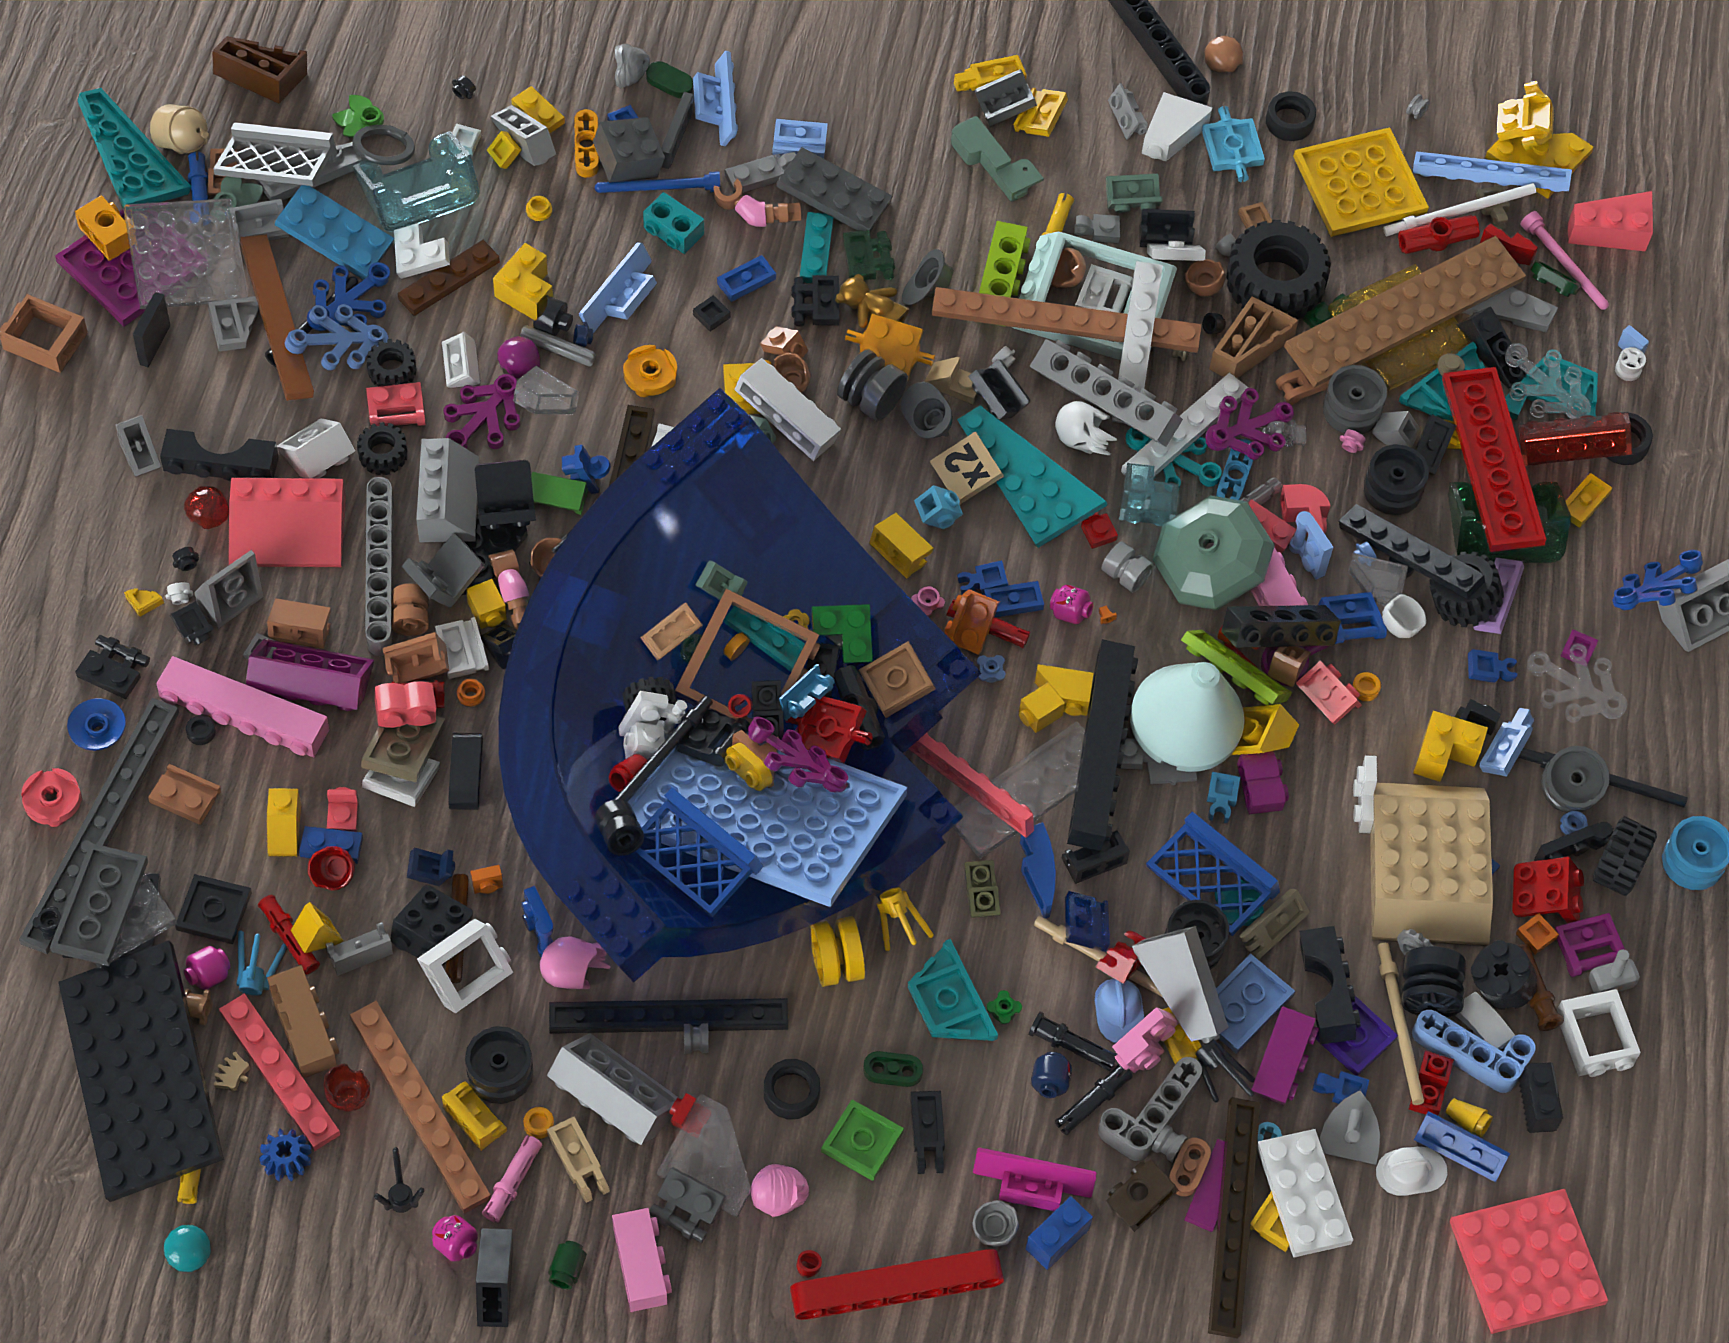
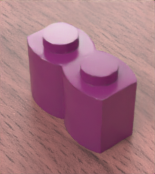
M1274 751L1240 755L1237 768L1248 814L1282 811L1285 802L1289 800L1287 785L1282 784L1280 778L1283 773L1281 760L1276 759Z

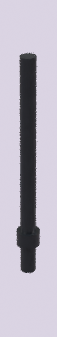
M704 696L693 709H689L682 716V722L615 799L627 802L690 729L693 730L700 724L702 716L713 704L710 697Z
M1523 748L1519 758L1540 764L1541 768H1545L1546 764L1556 754L1546 751L1543 754ZM1609 773L1610 786L1683 808L1687 803L1688 797Z

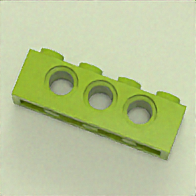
M1001 221L996 222L979 293L1011 298L1013 295L1018 296L1021 280H1017L1018 274L1023 275L1026 259H1022L1023 253L1028 254L1031 238L1026 237L1028 227Z

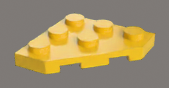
M1574 133L1553 134V138L1548 139L1544 144L1532 146V149L1525 150L1522 144L1524 136L1503 141L1498 139L1487 151L1485 158L1495 161L1572 169L1573 173L1592 153L1594 147ZM1536 188V192L1547 199L1554 193L1549 189Z

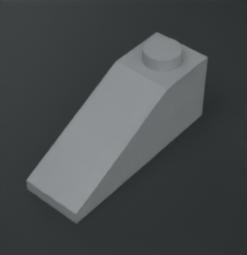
M511 105L490 116L492 122L500 131L508 132L522 149L519 155L533 166L544 164L549 158L556 155L548 128L515 106Z

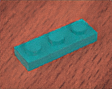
M807 212L800 277L804 278V283H812L813 275L827 276L833 217L828 214Z
M736 606L731 609L723 621L736 632L745 634L751 643L789 671H792L805 643L791 633Z

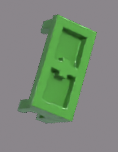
M532 472L534 503L573 510L576 514L582 515L588 494L586 482Z

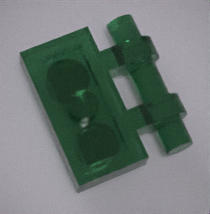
M869 230L843 232V244L849 278L860 274L864 280H875L877 270L883 272L884 279L886 280L894 278L895 262L890 254L892 244L886 231H879L877 238L874 239L870 238ZM873 251L880 253L881 258H874Z

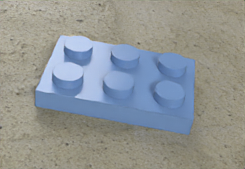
M1251 953L1216 988L1229 1027L1219 1034V1040L1237 1054L1295 994L1294 989Z

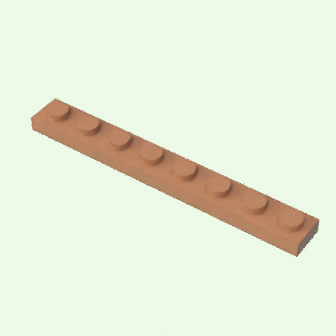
M374 1001L351 1013V1021L463 1213L465 1214L491 1199L489 1191L378 1002Z

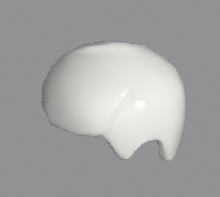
M1403 594L1391 600L1382 612L1386 628L1398 638L1413 637L1426 625L1427 621L1421 605L1412 597Z

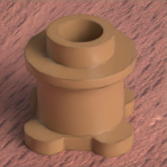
M186 989L184 992L190 1017L200 1018V1025H206L213 1006L211 990L205 989L203 995Z

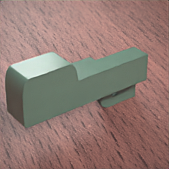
M977 116L956 125L952 129L951 145L967 165L981 163L1011 202L1027 195L1029 187L1044 180L1028 159H1020L1011 164V158Z

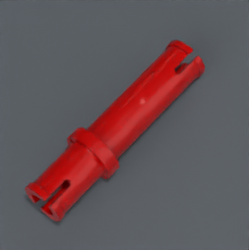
M955 599L952 600L946 615L948 617L954 618L956 611L953 610ZM995 617L989 630V634L1021 648L1025 647L1030 636L1029 631Z
M268 895L261 899L258 907L261 908L271 923V930L280 936L298 965H302L304 973L307 975L317 970L320 962L317 961L312 952H303L291 932L293 919L290 914L283 911L274 895Z

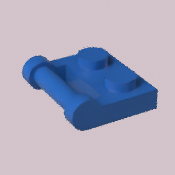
M1371 592L1322 597L1318 605H1326L1341 620L1335 644H1341L1344 640L1369 637L1384 639L1387 635V628ZM1362 622L1371 623V626L1351 629H1343L1341 626Z
M532 886L524 890L525 901L521 905L525 915H522L527 930L529 932L534 931L539 941L537 945L538 955L542 957L546 947L553 942L551 934L554 928L536 887Z

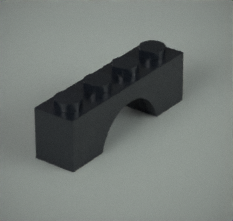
M174 429L166 430L160 454L163 471L172 474H192L201 478L217 477L227 481H231V478H274L279 458L277 444L274 441L248 439L242 447L233 452L217 454L202 448L197 442L194 432Z
M1335 926L1299 931L1300 950L1305 971L1322 976L1332 987L1324 999L1315 1003L1316 1026L1319 1028L1320 1045L1356 1040V1028L1361 1027L1358 1009L1353 1010L1351 1004L1355 1002L1353 985H1347L1346 978H1350L1348 961H1342L1341 954H1345L1342 936L1337 937Z

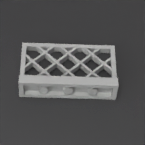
M234 123L231 128L232 138L213 170L214 174L219 176L314 186L327 161H334L337 155L333 133ZM251 155L255 156V158H252L245 162L241 160ZM277 157L279 159V161H276L269 165L266 163L267 161ZM301 160L304 162L303 164L293 168L291 166V164ZM235 161L238 163L237 165L232 167H225L226 165L233 163ZM259 164L262 165L261 168L256 170L249 169ZM283 167L287 169L281 173L273 172ZM307 170L311 171L309 176L298 175Z

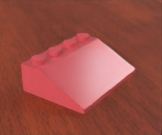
M231 478L229 499V565L252 550L255 553L257 567H342L346 502L343 479Z

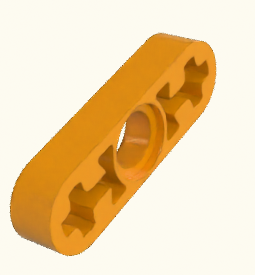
M584 109L577 112L574 117L575 170L581 177L590 178L599 171V156L594 144L590 147H583L579 143L583 140H591L593 142L598 129V117L594 111ZM584 121H589V130H584ZM584 157H589L590 166H584Z

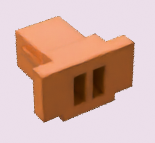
M1107 605L1099 608L1101 624H1107L1116 620V612H1110Z

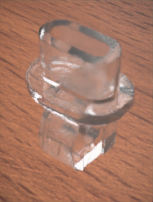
M1290 420L1288 424L1282 421L1270 422L1262 430L1263 433L1268 435L1273 433L1282 434L1286 440L1285 447H1293L1294 444L1305 445L1306 426L1297 425L1295 420Z

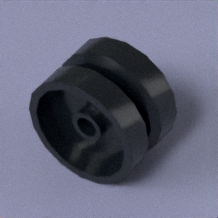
M1393 444L1382 447L1375 452L1370 460L1368 472L1365 476L1363 491L1367 501L1375 509L1385 514L1401 515L1409 513L1418 506L1422 499L1424 488L1429 478L1428 464L1417 450L1409 446Z
M495 1026L482 1030L472 1038L466 1048L465 1065L469 1085L476 1095L489 1103L504 1104L515 1101L526 1093L532 1083L533 1064L529 1043L522 1034L509 1027Z

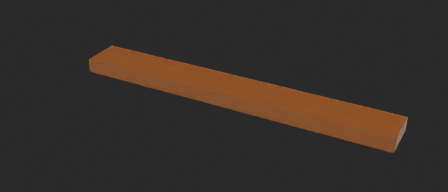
M267 234L240 237V245L286 401L313 398L314 389L303 353L293 354L285 347V340L289 332L295 330V326Z

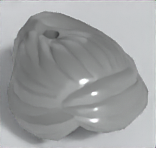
M629 44L615 46V59L617 62L615 85L620 89L632 86L646 72L650 63V57L643 49Z

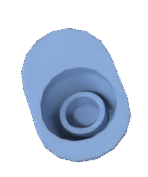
M1110 979L1099 985L1095 992V1007L1099 1030L1106 1039L1116 1043L1144 1019L1142 996L1139 989L1128 980L1123 984L1116 979Z

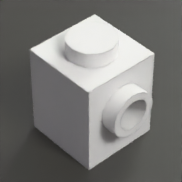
M635 722L630 733L627 732L624 737L625 759L634 754H640L649 760L665 741L663 726Z

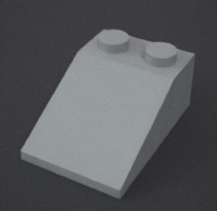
M252 550L204 582L195 591L196 601L200 609L218 629L263 598L256 557Z

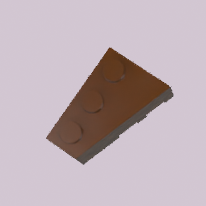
M226 36L212 51L214 75L278 104L307 75V51L299 50L298 53L283 51V47L277 45L272 49L259 46V42L229 36Z

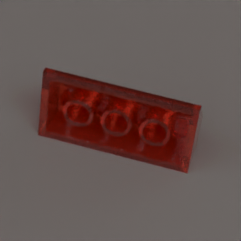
M1613 412L1608 415L1595 417L1585 415L1576 419L1566 420L1558 418L1549 422L1539 423L1531 421L1518 425L1521 454L1525 466L1632 454L1631 424L1628 413Z

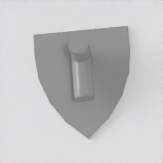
M1359 1090L1345 1098L1332 1110L1324 1123L1319 1141L1324 1154L1376 1165L1380 1145L1378 1120L1371 1104Z

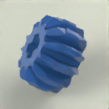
M279 1128L278 1137L276 1138L268 1134L267 1141L269 1144H261L260 1150L263 1155L259 1158L261 1165L266 1166L265 1173L268 1176L275 1173V1178L278 1181L284 1175H287L288 1180L292 1182L294 1179L293 1173L295 1172L303 1176L305 1173L303 1166H310L311 1158L308 1155L312 1153L311 1146L306 1144V1137L303 1134L296 1137V1131L293 1128L287 1135H284L283 1130ZM289 1152L291 1153V1155H290L289 1157H286V1158H285V1155H283L282 1158H281V1156H280V1155L283 1154V1153H286L287 1156H288Z

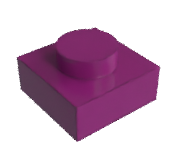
M1572 629L1561 657L1587 667L1598 640Z

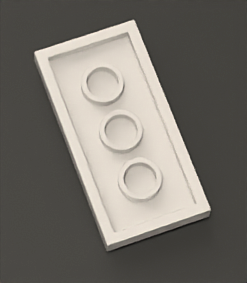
M1316 1129L1258 1141L1257 1150L1293 1258L1351 1245L1353 1238Z

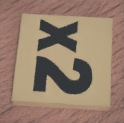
M976 431L930 460L947 490L953 491L960 500L959 505L1004 477Z

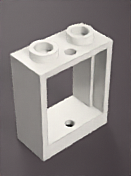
M473 919L417 958L444 1007L454 1013L463 1009L513 973L508 964L511 959L505 949L498 946L495 941L497 934L489 923L484 924L477 919ZM481 938L495 966L457 992L442 964Z
M1617 989L1561 1001L1557 1012L1563 1016L1564 1022L1560 1027L1578 1076L1589 1075L1590 1077H1596L1605 1073L1606 1070L1616 1068L1617 1071H1623L1634 1066L1641 1052ZM1611 1013L1624 1049L1589 1057L1576 1020Z

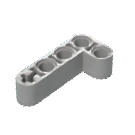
M1192 1057L1181 1058L1136 1119L1118 1108L1107 1109L1102 1114L1098 1127L1100 1139L1133 1161L1144 1160L1152 1151V1146L1162 1129L1167 1124L1170 1126L1196 1090L1202 1074L1200 1062ZM1188 1073L1189 1075L1182 1084L1180 1082L1181 1077L1185 1076ZM1172 1094L1178 1100L1169 1101L1164 1097V1095ZM1155 1116L1161 1120V1123H1151L1148 1117ZM1109 1122L1116 1123L1120 1129L1112 1130L1106 1124ZM1131 1140H1142L1145 1146H1135Z

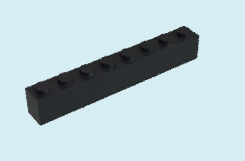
M1102 639L1097 653L1067 844L1101 851L1104 840L1110 841L1113 824H1109L1108 820L1109 816H1114L1117 801L1112 799L1113 792L1117 793L1120 776L1115 774L1116 768H1121L1124 752L1119 751L1120 744H1125L1128 728L1123 727V722L1129 719L1131 705L1126 704L1127 697H1132L1135 681H1131L1130 677L1131 674L1135 675L1138 665V658L1134 657L1135 646Z

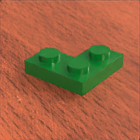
M870 604L815 606L811 608L813 632L819 634V636L841 635L843 664L872 662Z

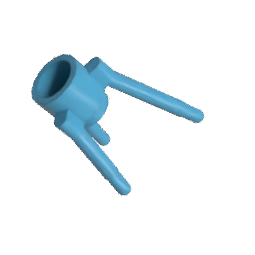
M240 930L238 932V978L236 985L239 986L240 992L258 996L262 994L263 989L269 990L267 977L274 975L287 947L284 943L282 944L265 976L263 974L264 970L256 966L261 938L260 934H256L250 965L245 970L244 932Z

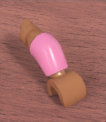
M738 178L734 182V190L736 192L730 196L723 195L720 187L714 185V197L718 206L726 210L735 209L749 225L766 227V224L774 223V220H779V223L801 221L800 203H778V207H773V204L759 202L749 195L743 196L742 185Z
M511 549L488 555L503 601L508 604L509 611L513 610V615H511L513 626L515 629L522 631L526 638L524 623L532 621L533 618L531 611H527L526 606H529L527 598L530 595L525 581L519 574V565L515 552Z

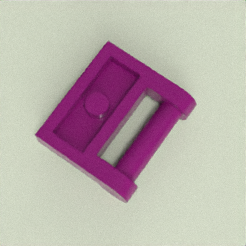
M1610 913L1560 925L1554 929L1559 934L1556 940L1565 958L1567 970L1571 977L1580 976L1583 971L1613 963L1618 951L1625 950ZM1609 945L1612 949V952L1579 960L1576 955Z

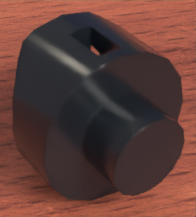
M547 295V307L543 314L533 322V327L553 336H556L560 330L567 332L573 322V315L567 313V303Z

